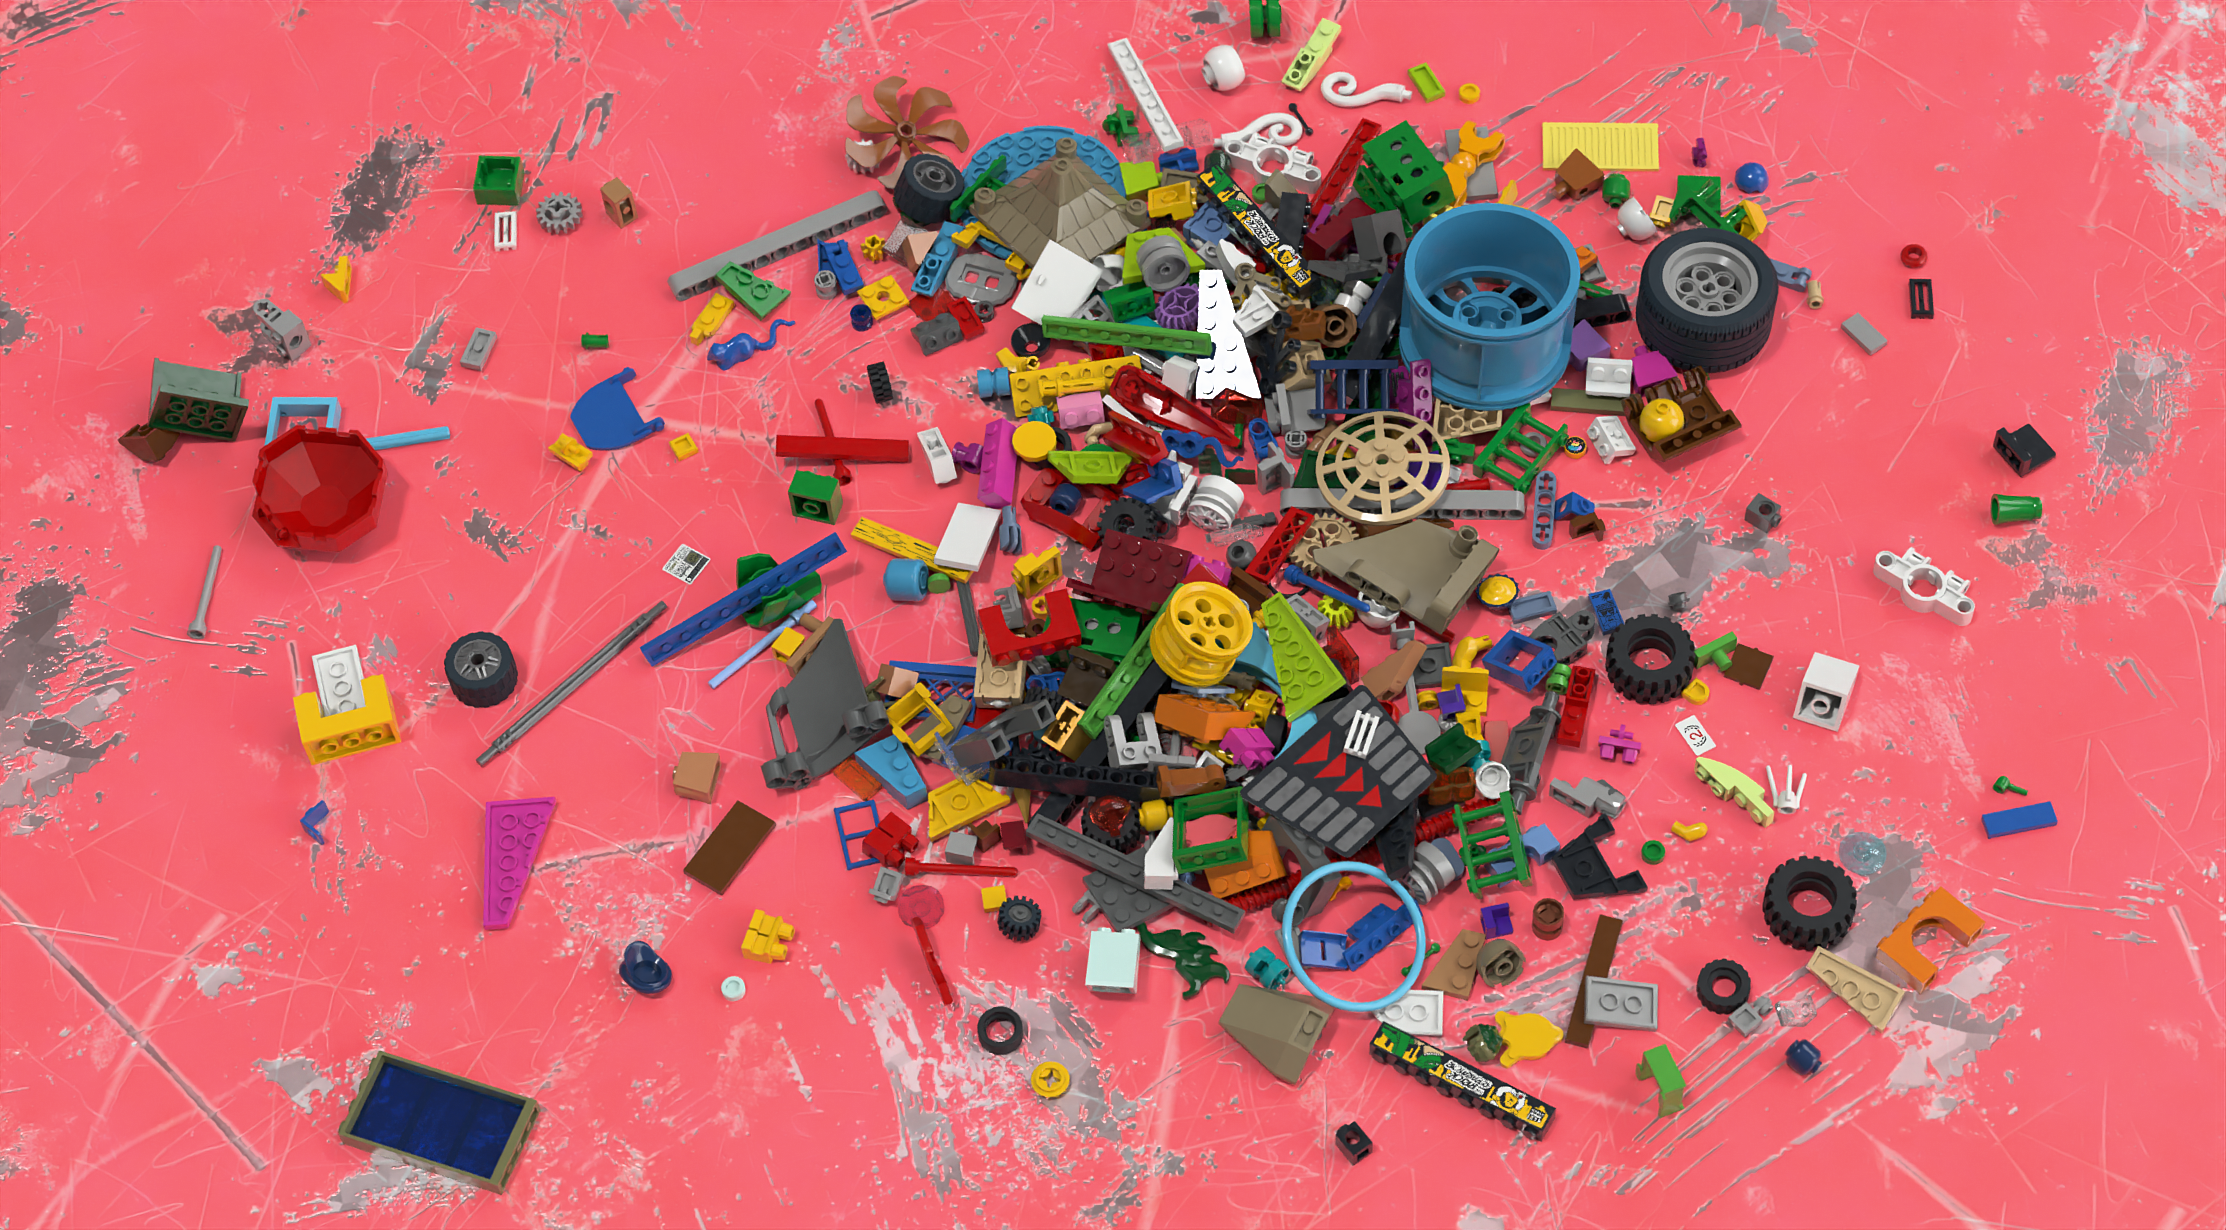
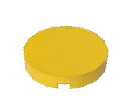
M1031 421L1022 424L1014 432L1012 440L1015 453L1023 457V460L1029 462L1047 459L1048 451H1055L1057 443L1054 430L1048 424L1041 421Z

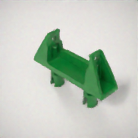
M1709 179L1697 192H1693L1681 182L1669 218L1675 224L1676 220L1691 211L1707 228L1723 229L1739 234L1734 229V226L1748 214L1738 204L1725 218L1720 217L1705 202L1719 189Z

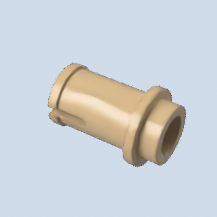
M1812 280L1807 284V304L1812 309H1818L1824 303V297L1821 294V282Z

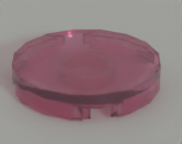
M924 884L914 885L906 889L899 897L897 904L900 919L905 925L913 927L910 919L918 916L924 923L925 929H929L940 921L945 911L944 900L940 892L934 887Z

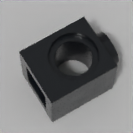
M1355 1121L1349 1125L1344 1124L1337 1130L1335 1145L1353 1166L1373 1152V1142ZM1356 1139L1358 1143L1349 1144L1347 1140Z

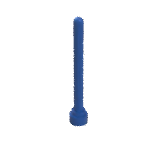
M1289 565L1284 572L1285 581L1291 584L1302 583L1364 613L1370 611L1368 604L1306 576L1303 570L1296 565Z

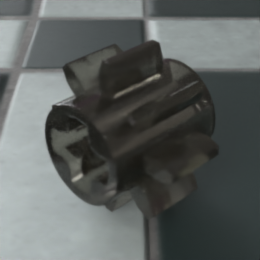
M1171 213L1164 217L1151 218V230L1167 227L1170 229L1172 227L1176 228V220H1173Z

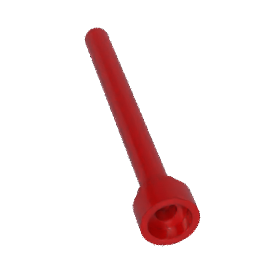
M816 399L815 407L825 437H834L822 399ZM833 459L836 468L833 477L839 479L840 486L848 485L853 480L850 470L843 465L842 459Z
M906 857L905 876H915V874H920V872L1016 876L1018 874V870L1015 867L920 863V860H916L914 857Z

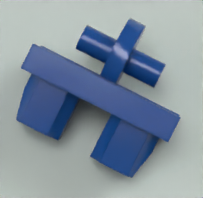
M1187 147L1180 149L1178 153L1160 154L1158 157L1160 172L1163 171V168L1187 172L1199 170L1196 150H1190Z

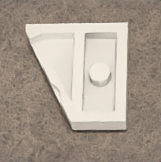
M1256 285L1252 289L1250 297L1245 299L1242 308L1233 317V325L1246 338L1272 324L1273 315L1279 309Z

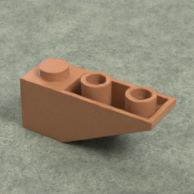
M1415 639L1405 643L1403 648L1395 654L1387 656L1385 661L1369 669L1367 674L1361 677L1364 686L1371 691L1376 699L1390 701L1402 692L1426 651L1427 646Z

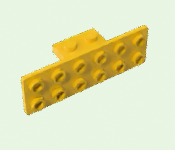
M1133 355L1091 362L1090 358L1078 360V364L1069 365V361L1056 363V367L1012 373L1009 377L1015 416L1023 417L1032 414L1031 408L1038 406H1047L1048 411H1058L1057 395L1044 396L1043 399H1039L1038 379L1048 381L1056 380L1057 377H1060L1062 380L1104 376L1105 390L1096 391H1100L1101 399L1106 395L1111 396L1110 385L1118 369L1128 364L1141 369L1140 356ZM1092 383L1074 385V387L1092 385ZM1046 387L1045 389H1054V387ZM1094 391L1064 393L1063 396L1074 395V394H1081V393H1087V392H1094Z

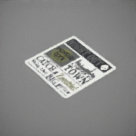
M681 544L662 570L688 584H692L711 559L687 545Z

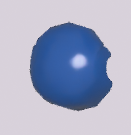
M1748 162L1736 170L1735 183L1739 189L1744 190L1748 194H1751L1753 191L1762 193L1769 185V176L1761 164Z

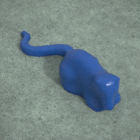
M775 320L770 326V339L764 343H760L747 333H739L724 344L713 343L708 352L707 360L716 361L718 367L726 371L736 363L744 362L751 358L755 349L762 351L772 349L776 343L777 327L780 325L791 327L795 324V321Z
M1164 430L1161 435L1168 452L1174 450L1184 458L1199 457L1205 451L1206 446L1210 444L1214 447L1220 463L1227 468L1233 467L1238 461L1244 460L1243 457L1236 456L1233 461H1228L1225 458L1220 442L1215 437L1203 439L1195 431L1183 433L1179 430Z

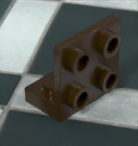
M1072 645L1068 653L1071 663L1058 688L1057 695L1060 694L1065 699L1089 707L1115 672V662Z

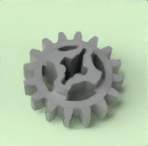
M560 191L559 195L556 196L553 192L551 193V198L545 196V202L538 203L539 208H536L537 221L542 229L547 228L548 233L555 230L556 234H559L560 230L567 233V228L574 230V223L580 224L579 218L583 217L581 203L578 202L577 197L572 198L571 193L563 196V192Z

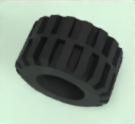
M1096 797V801H1090L1088 808L1083 810V816H1081L1082 834L1127 855L1131 852L1130 847L1134 849L1137 846V841L1140 839L1141 830L1138 810H1136L1133 802L1129 804L1127 800ZM1107 821H1117L1123 824L1119 830L1114 832H1106L1099 828L1101 824Z

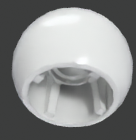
M1219 45L1213 47L1205 54L1203 58L1204 67L1201 68V71L1208 85L1212 84L1215 89L1220 91L1231 90L1240 85L1245 77V71L1237 52L1232 46Z

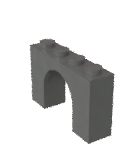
M1047 698L1014 706L951 746V749L960 768L996 760L1011 750L1007 740L1027 732L1040 730L1056 720V717Z
M1269 815L1262 830H1272L1281 859L1285 856L1288 848L1295 854L1301 867V881L1312 871L1331 864V861L1313 838L1275 816ZM1339 872L1319 878L1302 894L1297 904L1304 908V919L1322 913L1342 878Z

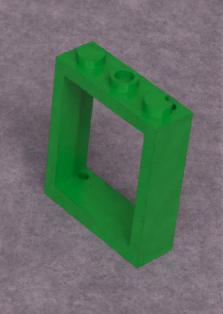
M1243 786L1174 800L1172 858L1178 874L1248 861L1249 802L1240 795ZM1237 810V838L1187 848V820Z

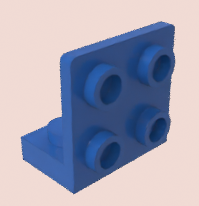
M1163 458L1153 466L1148 465L1147 468L1151 477L1124 488L1123 494L1145 504H1152L1158 498L1173 495L1176 490L1183 488L1178 463Z

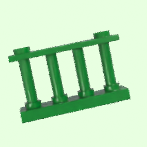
M1530 403L1518 406L1473 462V475L1481 479L1485 473L1490 472L1513 485L1515 491H1520L1525 495L1529 491L1532 481L1560 446L1563 447L1567 443L1569 438L1568 425L1564 423L1556 431L1532 417ZM1523 425H1529L1552 439L1543 447L1519 433V430ZM1515 440L1539 455L1531 463L1508 450L1507 445L1509 442ZM1503 456L1525 469L1526 472L1518 479L1494 465V461L1498 457Z
M1509 791L1499 793L1501 801H1498V804L1464 813L1459 804L1454 805L1455 813L1452 814L1455 827H1459L1470 879L1467 880L1469 892L1473 893L1478 900L1483 898L1481 888L1514 879L1519 881L1523 887L1533 885L1514 799ZM1498 813L1504 815L1506 823H1503L1502 826L1469 835L1466 822ZM1503 835L1510 839L1511 845H1508L1505 849L1473 856L1471 847L1473 843ZM1509 857L1515 861L1516 867H1513L1511 871L1481 879L1478 878L1476 866Z

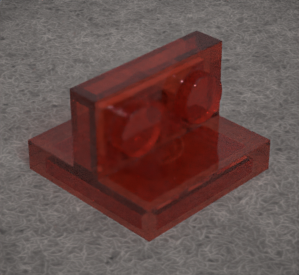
M1335 624L1328 627L1327 645L1322 647V649L1329 658L1339 660L1345 671V677L1353 685L1359 681V656Z

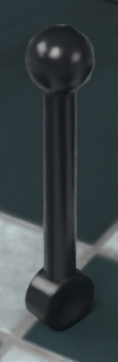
M1289 104V110L1295 113L1305 128L1306 135H1312L1313 129L1308 127L1298 112L1297 104Z

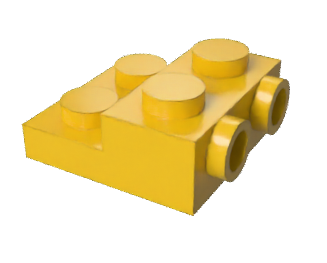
M1190 181L1148 190L1150 218L1164 217L1170 213L1173 220H1185L1194 216V211L1198 210L1196 188L1191 187Z
M1056 546L1049 550H1044L1039 557H1036L1031 552L1026 556L1020 557L1013 564L1014 570L1011 571V576L1015 580L1012 584H1016L1017 593L1019 595L1022 594L1028 600L1063 575L1061 553Z

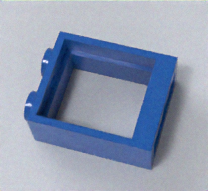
M1511 629L1481 659L1485 669L1489 670V676L1528 693L1557 663L1551 646ZM1521 650L1536 656L1522 671L1507 665Z

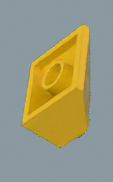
M1744 199L1739 205L1748 215L1734 226V229L1739 235L1752 242L1763 233L1767 219L1760 205ZM1730 210V211H1729L1726 215H1724L1723 217L1725 218L1732 210Z

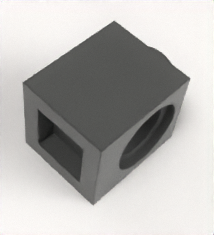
M1758 493L1747 506L1744 520L1768 533L1772 527L1776 528L1782 519V516H1780L1781 505Z

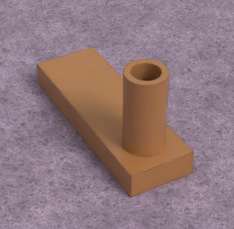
M804 613L801 616L800 625L814 633L785 663L792 678H795L822 641L834 620L832 617L828 616L822 622L808 613Z

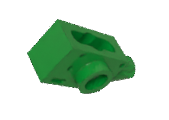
M1454 438L1444 440L1448 449L1450 464H1473L1475 444L1460 443L1458 439ZM1433 442L1432 452L1438 450L1439 455H1442L1438 442Z

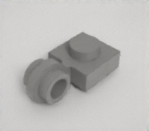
M1759 997L1754 1002L1753 1009L1746 1002L1728 1017V1021L1746 1037L1763 1023V1019L1759 1015L1766 1016L1773 1010L1774 1006L1768 997Z

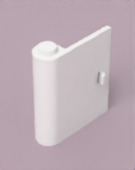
M1049 239L1011 308L1042 325L1041 319L1043 315L1071 318L1085 305L1103 270Z

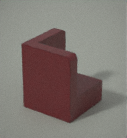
M1023 820L1000 823L1003 849L1022 848L1023 855H1028Z

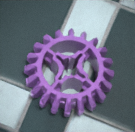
M1187 283L1185 286L1180 285L1169 292L1164 291V296L1158 297L1159 302L1155 303L1156 309L1154 312L1157 323L1163 328L1196 331L1199 316V287H1197V284L1195 283L1190 286Z

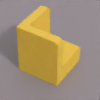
M786 627L771 646L773 657L785 664L804 642V635Z

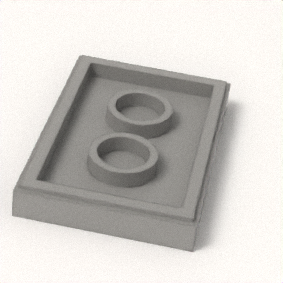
M1592 976L1585 978L1584 1024L1656 1032L1658 984Z

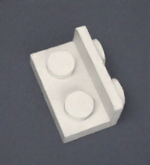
M1618 416L1596 417L1587 429V434L1604 464H1610L1615 456L1633 455L1636 451Z

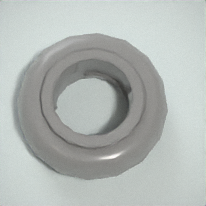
M1530 432L1524 435L1543 447L1547 445L1545 437L1540 433ZM1519 444L1521 451L1525 455L1538 457V453Z

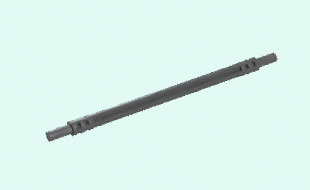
M661 600L646 614H641L491 743L492 746L476 759V762L483 766L494 755L503 752L651 625L652 620L665 610L667 605Z

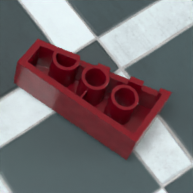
M1354 198L1340 209L1338 216L1333 214L1329 217L1326 225L1321 223L1316 227L1314 234L1312 232L1306 234L1302 256L1308 263L1309 260L1336 261L1339 257H1344L1352 244L1356 245L1351 219L1376 214L1377 211L1359 198Z

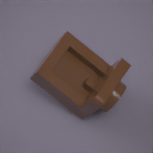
M1595 512L1584 516L1579 515L1570 520L1569 534L1572 540L1592 532L1598 542L1603 540V534L1606 531L1605 524L1602 519H1598Z

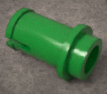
M589 332L582 334L581 346L586 347V350L589 347L608 348V334L591 335Z

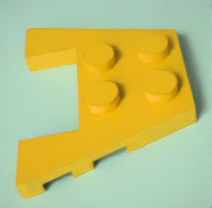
M980 221L976 223L971 222L960 233L955 232L951 235V242L966 249L972 245L979 235L1009 248ZM1013 251L1005 261V268L1020 275L1023 274L1026 262Z

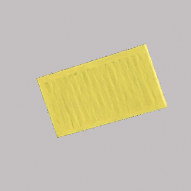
M1542 123L1543 170H1557L1577 148L1601 171H1659L1658 123Z

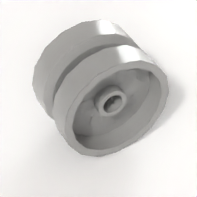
M1163 235L1151 238L1141 245L1137 252V264L1148 287L1151 286L1152 290L1159 292L1173 290L1183 284L1189 276L1190 265L1180 242L1174 237Z

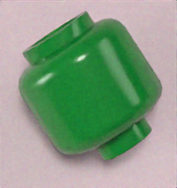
M1622 174L1609 175L1603 181V200L1612 207L1622 206V204L1630 199V181Z

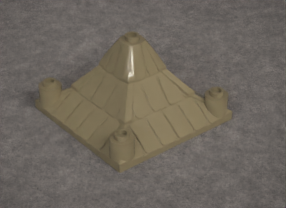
M1068 137L1057 141L1055 155L1040 163L1034 169L1024 173L1021 177L1011 181L1006 186L995 192L986 187L975 191L974 203L970 205L969 210L1032 269L1049 239L1092 263L1097 256L1105 255L1124 243L1127 239V234L1141 232L1151 225V219L1147 217V204L1139 199L1128 201L1077 156V143Z

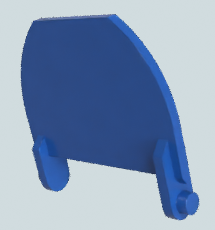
M626 367L622 372L593 386L582 395L574 406L570 418L587 448L593 450H615L631 445L655 431L664 429L665 422L661 417H657L644 424L622 386L635 378L636 372L634 369Z

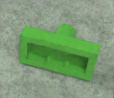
M1732 631L1694 650L1695 668L1699 669L1712 661L1716 663L1721 671L1730 668L1732 661L1726 654L1736 649L1737 636Z

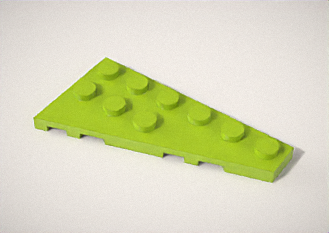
M1279 591L1262 603L1261 606L1265 625L1269 633V643L1273 651L1272 656L1277 679L1281 687V697L1285 705L1286 719L1291 723L1347 682Z

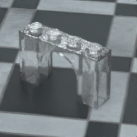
M1199 118L1175 124L1184 141V146H1191L1195 149L1215 144L1210 122ZM1153 131L1120 138L1124 157L1132 164L1154 159V153L1163 151Z

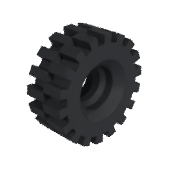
M1120 497L1118 501L1114 499L1110 501L1112 505H1105L1103 508L1106 510L1105 513H1100L1099 515L1102 521L1097 522V527L1101 528L1098 534L1103 538L1102 542L1106 529L1120 532L1119 523L1126 517L1131 518L1135 524L1134 530L1129 535L1154 541L1151 537L1157 534V530H1154V526H1157V521L1153 519V517H1156L1154 512L1150 511L1151 508L1148 505L1134 498Z

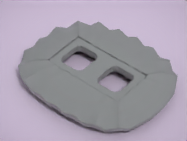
M977 253L957 257L949 267L945 278L946 290L953 297L961 298L966 296L971 304L988 301L992 306L1004 304L1007 299L1011 298L1019 281L1016 272L1005 268V260ZM969 272L979 275L976 283L965 281ZM991 277L999 280L996 288L985 286L988 278Z

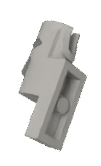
M1585 776L1575 789L1568 782L1560 781L1557 778L1552 780L1549 787L1550 797L1587 818L1596 809L1597 812L1606 813V815L1616 819L1624 809L1625 800L1627 799L1605 780L1595 781Z

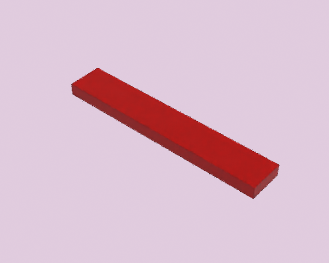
M776 435V457L908 462L909 440Z

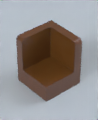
M985 820L977 827L972 823L967 825L968 835L977 837L976 846L983 853L1002 839L1000 827L997 824L992 826Z

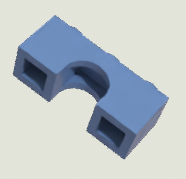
M1545 823L1538 827H1531L1527 830L1526 834L1522 835L1526 856L1533 858L1539 866L1552 860V857L1560 851V843ZM1510 840L1506 845L1500 848H1493L1488 853L1507 848L1508 845H1511ZM1510 857L1484 864V868L1490 876L1511 871L1513 867H1516L1514 859ZM1514 880L1499 883L1497 885L1499 888H1501Z

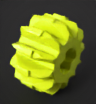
M1326 594L1323 596V600L1318 602V611L1330 619L1328 629L1336 626V629L1339 631L1341 625L1347 628L1349 622L1354 620L1355 608Z

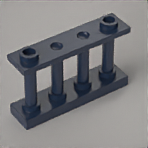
M1398 360L1307 361V370H1313V374H1315V409L1307 410V414H1313V419H1326L1327 414H1366L1377 411L1399 412V409H1390V374H1392V370L1398 369ZM1326 370H1335V374H1337V409H1324V374H1326ZM1348 370H1357V374H1359V409H1346V374H1348ZM1370 370H1379V374H1381V409H1368V374H1370Z

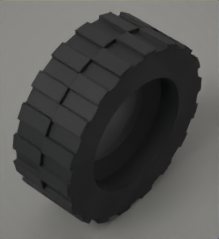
M1722 958V960L1716 959L1711 963L1708 962L1701 969L1700 975H1698L1697 997L1703 1006L1707 1007L1711 1012H1716V1014L1728 1015L1735 1012L1749 999L1751 989L1749 973L1741 964H1737L1734 960L1730 961ZM1725 976L1732 979L1736 986L1735 992L1728 997H1721L1715 994L1712 990V982L1717 977Z

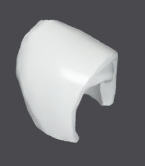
M1106 254L1095 258L1093 265L1103 270L1095 285L1097 290L1103 292L1126 285L1122 283L1123 256Z

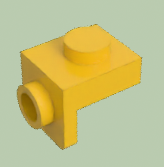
M1656 196L1652 212L1649 214L1656 227L1665 228V225L1671 227L1672 221L1669 215L1674 199Z
M1478 710L1455 713L1456 724L1460 723L1463 725L1467 736L1475 738V740H1484L1481 734V720Z

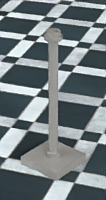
M1178 730L1172 732L1170 755L1149 753L1148 771L1157 772L1158 766L1164 765L1168 766V770L1196 768V757L1179 756L1181 735H1179Z

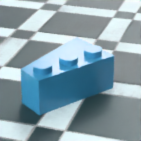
M894 734L854 753L857 767L869 774L873 781L883 786L887 793L907 810L928 801L927 789L902 743Z

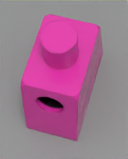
M1644 345L1634 350L1636 356L1631 358V378L1635 394H1640L1642 398L1646 397L1645 389H1652V386L1668 379L1671 380L1674 376L1678 377L1674 368L1666 357L1659 353V350L1649 353Z

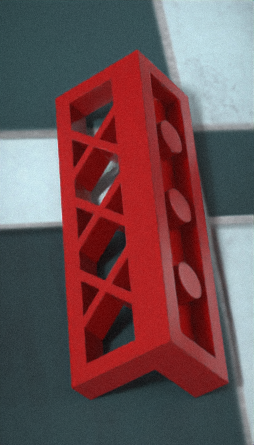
M1112 410L1107 413L1114 428L1102 436L1106 444L1150 466L1155 465L1169 455L1159 432Z
M1291 506L1245 572L1257 581L1268 585L1314 522V515ZM1301 518L1306 520L1304 524L1299 525ZM1293 533V539L1291 541H1287L1289 540L1288 534ZM1269 566H1270V571L1268 572V574H1267L1266 576H1264L1265 573H1266V571H1267V569H1268Z

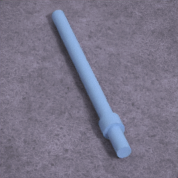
M811 600L801 609L794 610L789 614L790 617L708 681V685L714 689L775 641L786 627L791 628L795 624H800L801 616L804 613L809 614L817 607L816 603Z

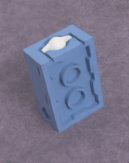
M1209 200L1183 225V236L1187 239V244L1196 250H1199L1208 240L1218 246L1221 238L1233 245L1238 241L1227 230V223L1224 221L1222 213L1219 210H1214Z

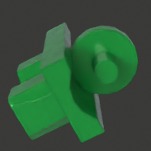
M1117 103L1116 112L1112 115H1107V119L1102 122L1103 130L1110 132L1111 135L1115 134L1117 146L1124 147L1126 141H1135L1138 136L1137 127L1128 126L1134 122V112L1124 110L1123 104Z

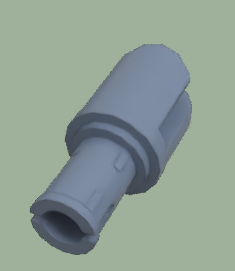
M1005 506L1002 508L1003 524L999 527L1000 550L1019 555L1022 552L1021 526L1016 522V508L1014 506Z

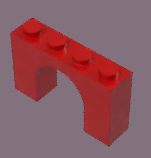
M1067 588L1044 594L1050 625L1045 632L1036 637L1024 638L1012 633L1006 625L1000 604L978 609V621L992 667L1006 666L1020 660L1027 661L1036 656H1047L1065 649L1070 650L1072 645L1076 647L1081 646V632Z

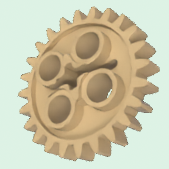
M1326 512L1321 518L1315 513L1314 522L1289 555L1291 563H1296V566L1302 567L1304 574L1309 570L1311 571V576H1314L1316 572H1320L1321 578L1328 571L1314 563L1312 554L1313 549L1323 548L1319 530L1323 532L1325 547L1359 539L1356 527H1351V521L1345 523L1343 516L1337 520L1336 514L1329 518ZM1299 520V525L1304 524L1303 521ZM1293 533L1288 534L1289 540L1287 541H1291L1293 539Z

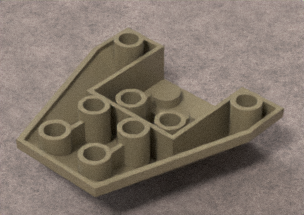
M1239 984L1218 1024L1273 1075L1295 1085L1306 1065L1308 1056L1323 1028L1327 1026L1335 1007L1322 1002L1314 996Z

